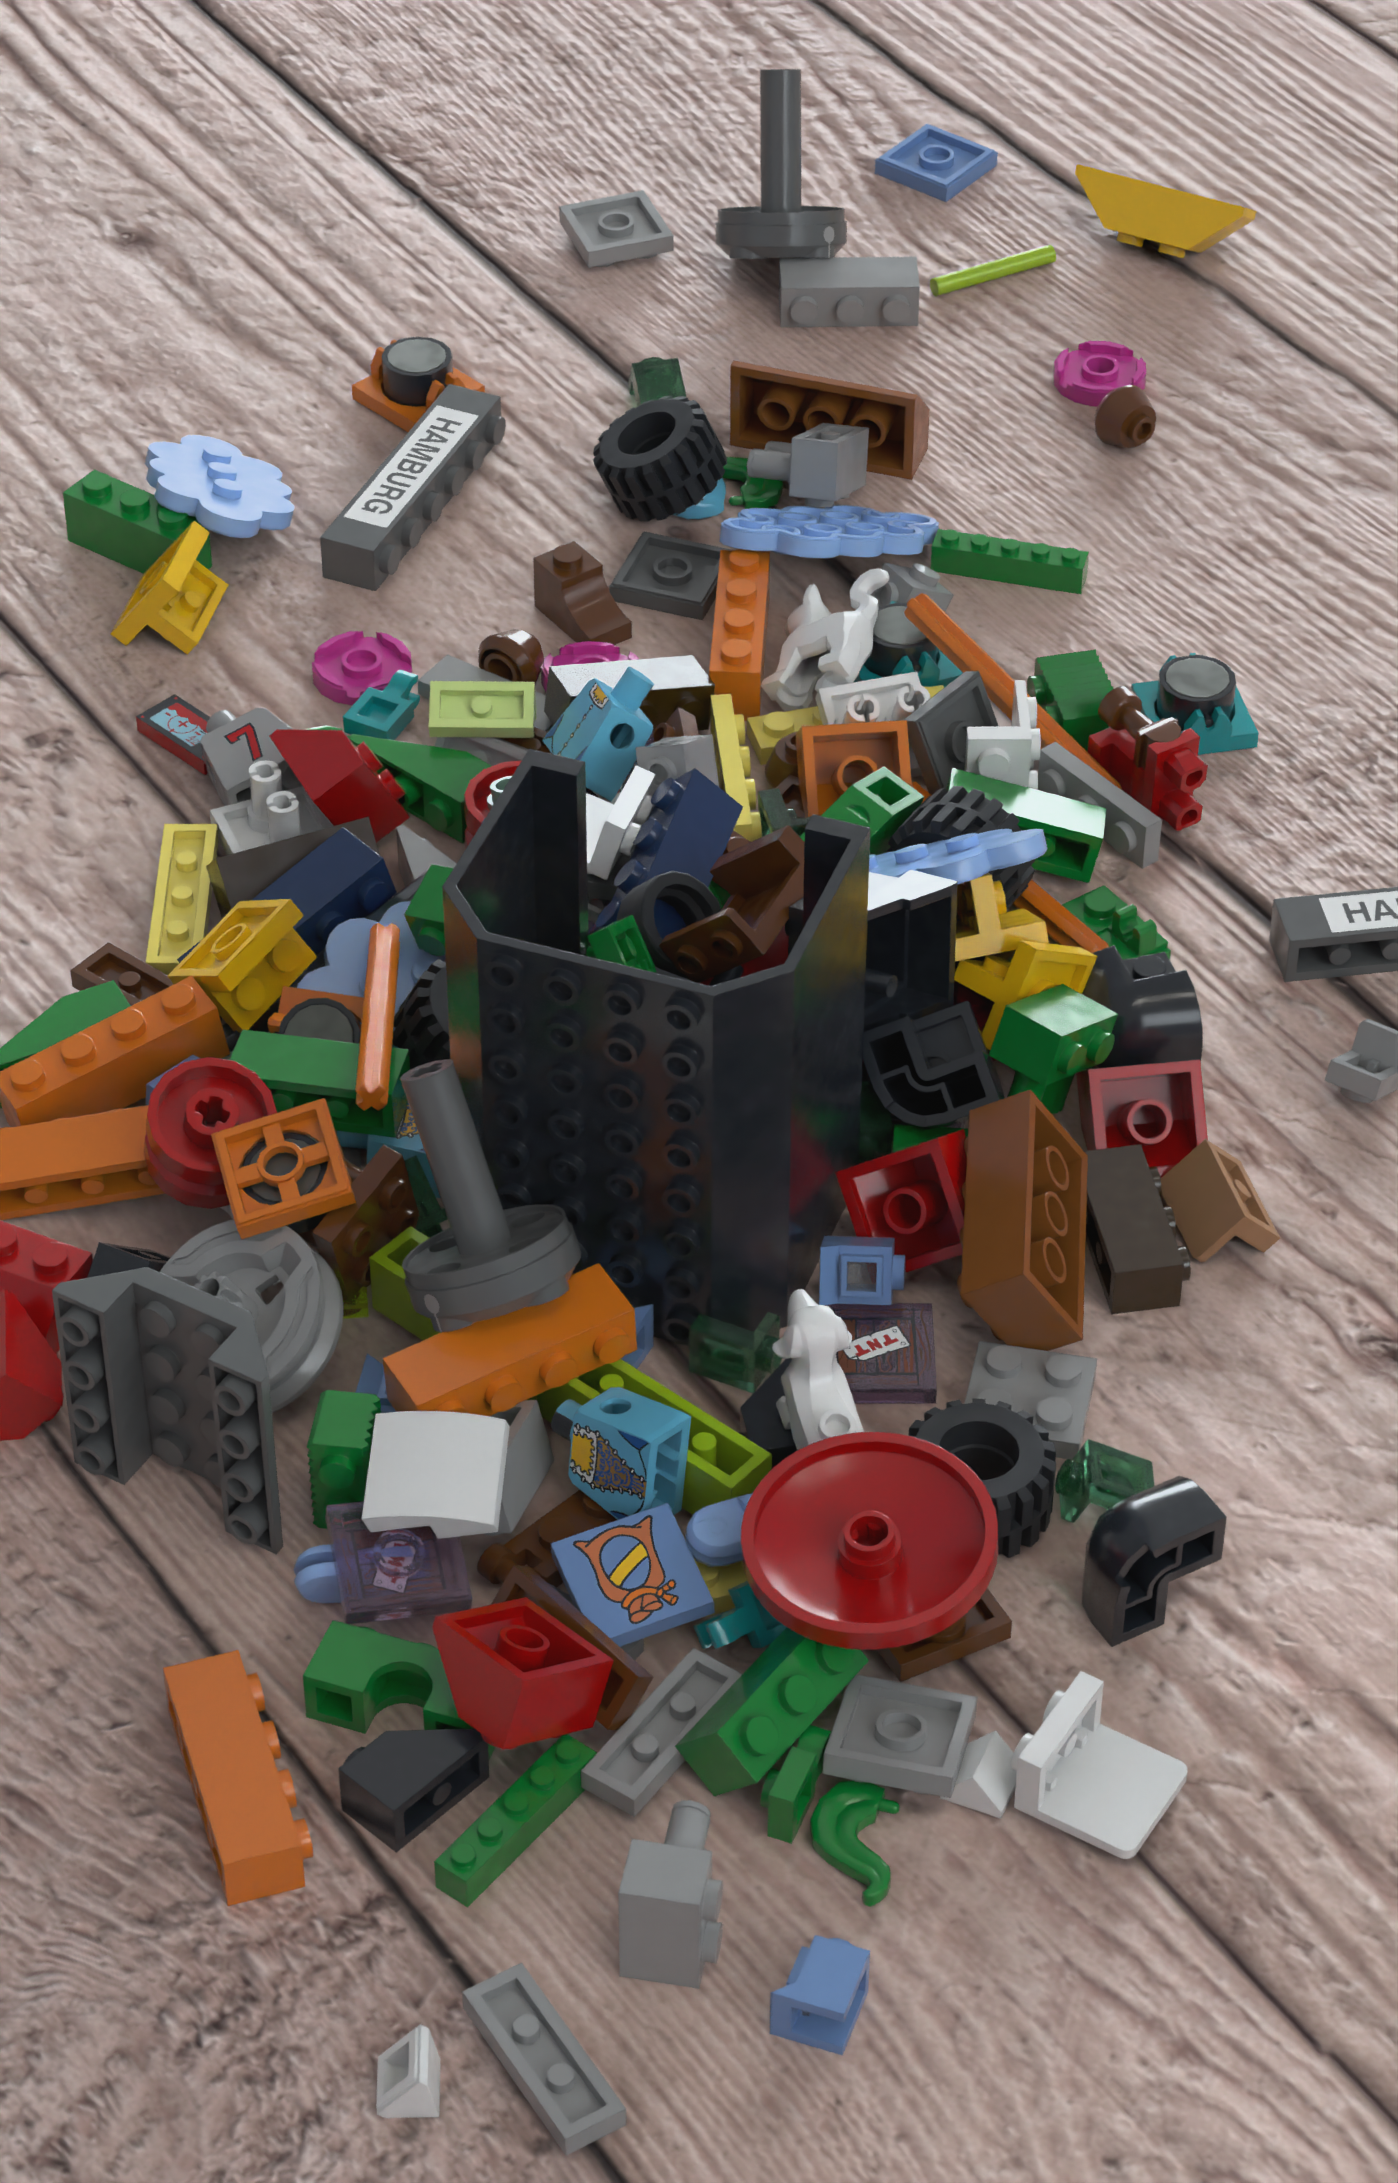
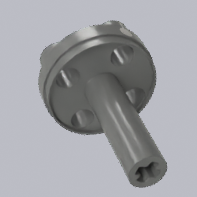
M801 69L760 70L761 206L731 207L717 210L718 221L715 222V243L726 255H729V258H832L847 243L845 208L802 206Z
M452 1060L433 1061L404 1073L400 1080L451 1227L419 1244L403 1260L402 1266L406 1276L405 1285L414 1310L430 1318L435 1331L448 1332L467 1327L478 1321L499 1317L524 1307L544 1304L565 1294L569 1290L568 1280L582 1254L573 1225L568 1222L565 1211L558 1206L549 1204L525 1205L502 1209Z

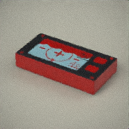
M174 694L136 716L137 731L202 774H208L199 742L202 736L208 733L206 729L207 722L210 719L208 715Z

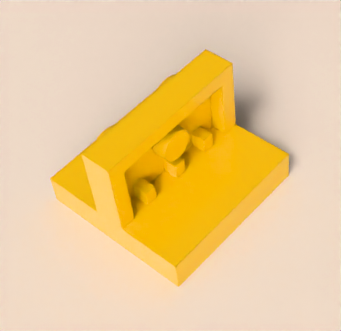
M193 521L140 578L110 633L113 637L127 646L148 625L187 655L199 643L228 587L226 582L196 560L210 534L209 531L196 521Z
M987 873L971 881L957 884V909L960 921L956 922L955 962L1016 950L1020 940L1049 943L1046 923L1043 919L1024 908L1007 911L1003 886L1000 880L993 881L992 874Z
M291 899L239 901L167 977L173 984H176L193 976L215 1004L219 1015L233 1031L237 1030L241 1033L242 1030L250 1029L281 996L283 986L289 987L317 956L293 928L304 915Z
M1020 940L1011 962L993 955H986L984 961L961 960L955 971L954 980L994 1002L982 1032L986 1047L991 1050L1006 1005L1061 984L1082 994L1098 956L1081 947Z

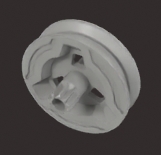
M234 1219L216 1224L200 1232L182 1245L160 1271V1273L252 1312L269 1376L272 1413L294 1401L315 1382L328 1364L336 1348L343 1322V1297L339 1281L328 1262L295 1231L287 1226L241 1240ZM280 1280L284 1285L283 1288L269 1304H266L260 1296L261 1292Z

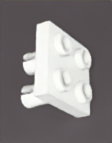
M916 671L820 688L815 699L823 725L904 720L930 699V694L921 685ZM908 738L911 777L921 776V770Z
M268 760L258 761L249 767L250 800L210 810L211 824H217L218 839L226 855L333 826L315 805L303 786L285 791L282 790L281 769H279L277 763Z

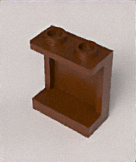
M789 825L720 856L709 872L731 895L720 912L665 936L659 947L673 961L677 970L686 975L689 980L700 983L763 956L788 921L789 906L803 898L804 841Z

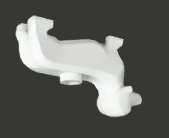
M804 1289L795 1290L791 1294L788 1303V1327L784 1332V1336L773 1344L772 1349L780 1358H792L791 1363L781 1376L785 1396H782L776 1402V1406L785 1430L791 1429L797 1450L826 1438L864 1431L846 1377L836 1358L837 1351L847 1349L850 1346L852 1334L847 1331L846 1324L841 1317L836 1316L829 1306L818 1305Z

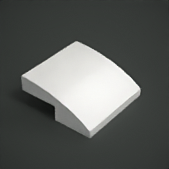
M400 1411L376 1414L362 1520L369 1531L379 1532L430 1525L438 1539L498 1532L510 1429L507 1421L490 1416L447 1411Z

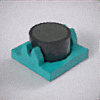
M891 601L888 605L879 606L878 617L873 628V649L854 682L917 671L923 687L943 685L945 688L963 673L905 616L904 612L907 608V603Z
M1190 653L1189 656L1182 657L1171 655L1159 670V680L1131 684V690L1142 701L1141 713L1154 722L1172 717L1179 720L1178 725L1181 728V734L1184 730L1191 728L1200 736L1198 755L1257 747L1259 733L1236 686L1235 673L1222 661L1204 655H1196V653Z

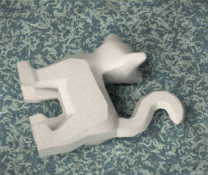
M879 568L868 570L853 583L850 589L851 607L856 609L855 611L832 614L822 603L816 585L808 586L804 594L803 604L794 609L785 625V633L788 638L782 645L777 670L765 678L761 684V687L772 701L775 700L784 711L808 708L813 700L812 693L814 688L818 691L820 688L853 683L858 677L863 664L873 649V628L878 617L879 606L878 599L871 594L889 581L890 576L887 571Z

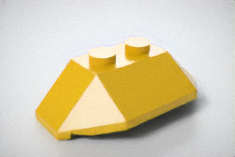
M1077 164L1075 174L1103 227L1118 232L1116 241L1142 247L1144 239L1160 243L1158 252L1184 258L1186 250L1197 253L1205 251L1252 222L1257 212L1246 207Z

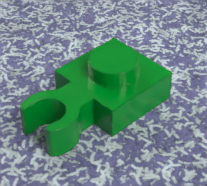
M810 1725L801 1734L797 1748L791 1747L781 1770L772 1768L768 1773L760 1799L761 1807L768 1808V1837L790 1844L793 1843L815 1797V1783L823 1772L824 1752L832 1731Z

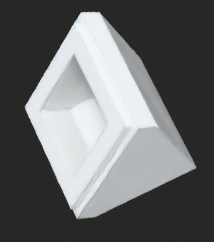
M996 1730L967 1744L952 1797L940 1796V1799L1001 1819L1015 1791L1017 1771L1011 1768L1014 1752Z
M420 2024L378 2056L377 2115L384 2118L439 2117L441 2059L428 2027Z

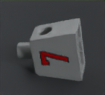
M255 708L238 718L228 710L218 711L210 717L206 726L208 733L203 735L199 742L209 777L224 806L251 799L249 767L258 761L268 760L279 765L282 773L283 791L302 786L269 737L277 729L293 728L266 708Z

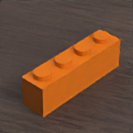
M720 550L709 677L715 684L714 695L731 694L734 714H743L744 721H747V718L760 716L761 684L764 676L770 600V551Z
M190 976L0 1071V1103L10 1127L48 1122L57 1118H72L125 1108L146 1097L147 1083L191 1055L199 1058L214 1057L220 1059L229 1055L230 1052L218 1009L193 976Z
M149 1105L127 1109L118 1108L108 1112L72 1118H57L48 1122L0 1128V1220L165 1194L149 1175L144 1156L146 1119Z
M599 1263L571 1275L568 1280L569 1290L552 1301L536 1306L524 1307L499 1317L478 1321L458 1330L441 1332L382 1358L387 1399L396 1412L447 1411L491 1416L498 1412L507 1411L520 1402L549 1389L563 1386L578 1376L605 1364L614 1363L625 1355L636 1351L635 1309Z
M239 1650L164 1667L163 1675L168 1713L227 1906L305 1887L303 1860L313 1857L311 1837L305 1819L293 1820L290 1811L291 1808L297 1807L295 1789L289 1769L277 1771L274 1760L281 1758V1750L273 1721L262 1722L259 1715L260 1711L265 1710V1700L257 1672L246 1675Z

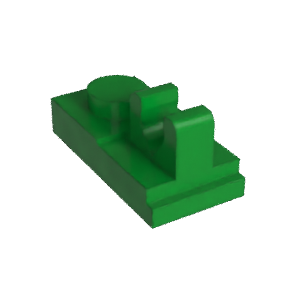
M1105 885L1062 904L1108 943L1109 947L1115 945L1122 960L1165 952L1169 959L1171 957L1168 941L1157 932L1155 922L1151 919L1146 922L1138 916L1137 907L1134 904L1127 905Z

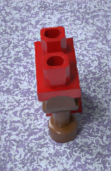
M1126 686L1117 687L1103 698L1098 709L1100 719L1110 728L1089 736L1087 752L1120 783L1122 790L1150 810L1162 821L1165 820L1175 830L1180 831L1198 823L1201 820L1203 806L1193 797V791L1206 780L1208 767L1198 757L1200 736L1191 728L1184 730L1181 734V728L1178 725L1179 720L1172 717L1156 722L1152 721L1141 713L1142 701L1130 688Z

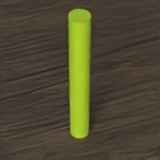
M1046 245L930 279V289L934 296H939L1050 264L1056 261V252L1052 245Z

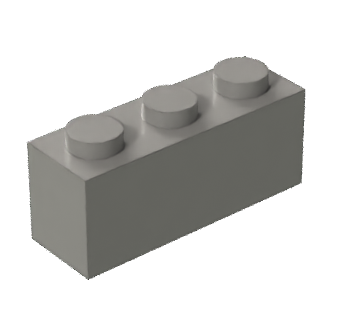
M917 257L779 258L781 327L918 326L920 285Z

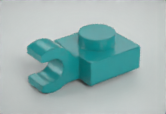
M398 670L383 691L368 687L343 716L344 732L350 735L356 734L395 740L414 718V709L420 702V695L410 692L418 681V675Z
M748 1581L728 1590L735 1608L712 1616L693 1626L702 1649H707L711 1646L718 1649L746 1634L752 1648H762L772 1643L786 1629V1626L775 1619L762 1606L754 1595Z

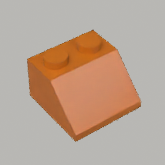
M907 720L802 726L795 734L799 788L806 824H808L813 814L821 816L851 785L882 767H886L912 787Z

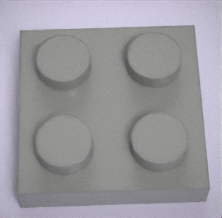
M644 190L559 206V222L588 268L594 266L607 267L615 262L635 258L647 259L660 253L674 251V235Z
M979 1341L965 1404L972 1403V1398L986 1399V1404L996 1405L999 1401L1011 1404V1411L1016 1413L1024 1410L1033 1416V1425L1042 1424L1048 1431V1442L1054 1443L1056 1458L1078 1461L1096 1376L1097 1358Z
M856 1674L847 1685L824 1752L823 1774L848 1778L856 1782H869L910 1790L919 1794L951 1798L976 1718L977 1697Z

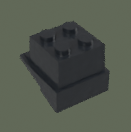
M909 870L899 878L869 872L863 1032L906 1016L916 1020L954 1005L958 881L914 870ZM803 898L789 906V919L785 924V933L788 936V956L803 929Z

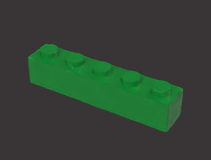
M938 529L931 548V569L939 573L1081 594L1087 578L1089 552L1075 548L1048 546L1044 543L1035 544L1011 538L1002 539L989 537L984 534L957 532L952 529Z
M568 1734L562 1735L434 1861L436 1888L468 1908L585 1791V1789L581 1788V1770L597 1752Z

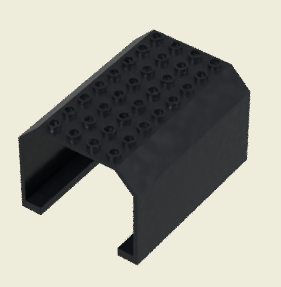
M529 749L442 886L450 1060L454 1063L502 1209L535 1204H549L562 1208L565 1211L568 1222L573 1225L582 1253L572 1275L599 1263L634 1308L653 1304L654 1337L712 1352L787 1327L790 1296L795 1290H805L820 1260V1247L824 1236H832L846 1207L835 1172L859 1164L871 827L813 814L805 827L803 929L785 964L714 986L699 984L587 956V948L589 947L587 936L589 933L585 761Z

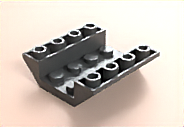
M149 1267L59 1283L52 1290L74 1462L92 1474L103 1475L125 1485L153 1454L171 1466H180L209 1479L213 1484L221 1488L225 1531L245 1544L257 1545L277 1555L283 1548L269 1376L252 1312Z

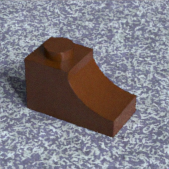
M573 541L533 558L535 607L576 643L594 641L616 645L632 638V621L626 617L613 599L603 575V565L578 543Z

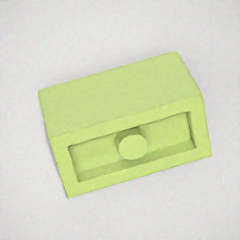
M430 681L428 725L430 737L534 738V720H536L537 712L535 682Z

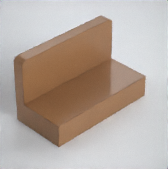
M1207 1139L1202 1141L1160 1179L1161 1194L1167 1206H1171L1175 1222L1192 1257L1201 1263L1207 1261L1234 1236L1239 1237L1263 1253L1280 1239L1241 1161Z

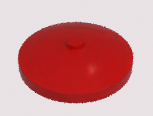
M857 1432L838 1435L812 1443L789 1455L773 1467L755 1488L747 1503L741 1525V1548L744 1570L748 1583L762 1606L784 1626L806 1638L830 1646L859 1650L886 1649L912 1644L929 1638L957 1622L970 1611L986 1591L993 1577L998 1558V1521L989 1492L976 1473L966 1463L940 1446L912 1436L888 1432Z

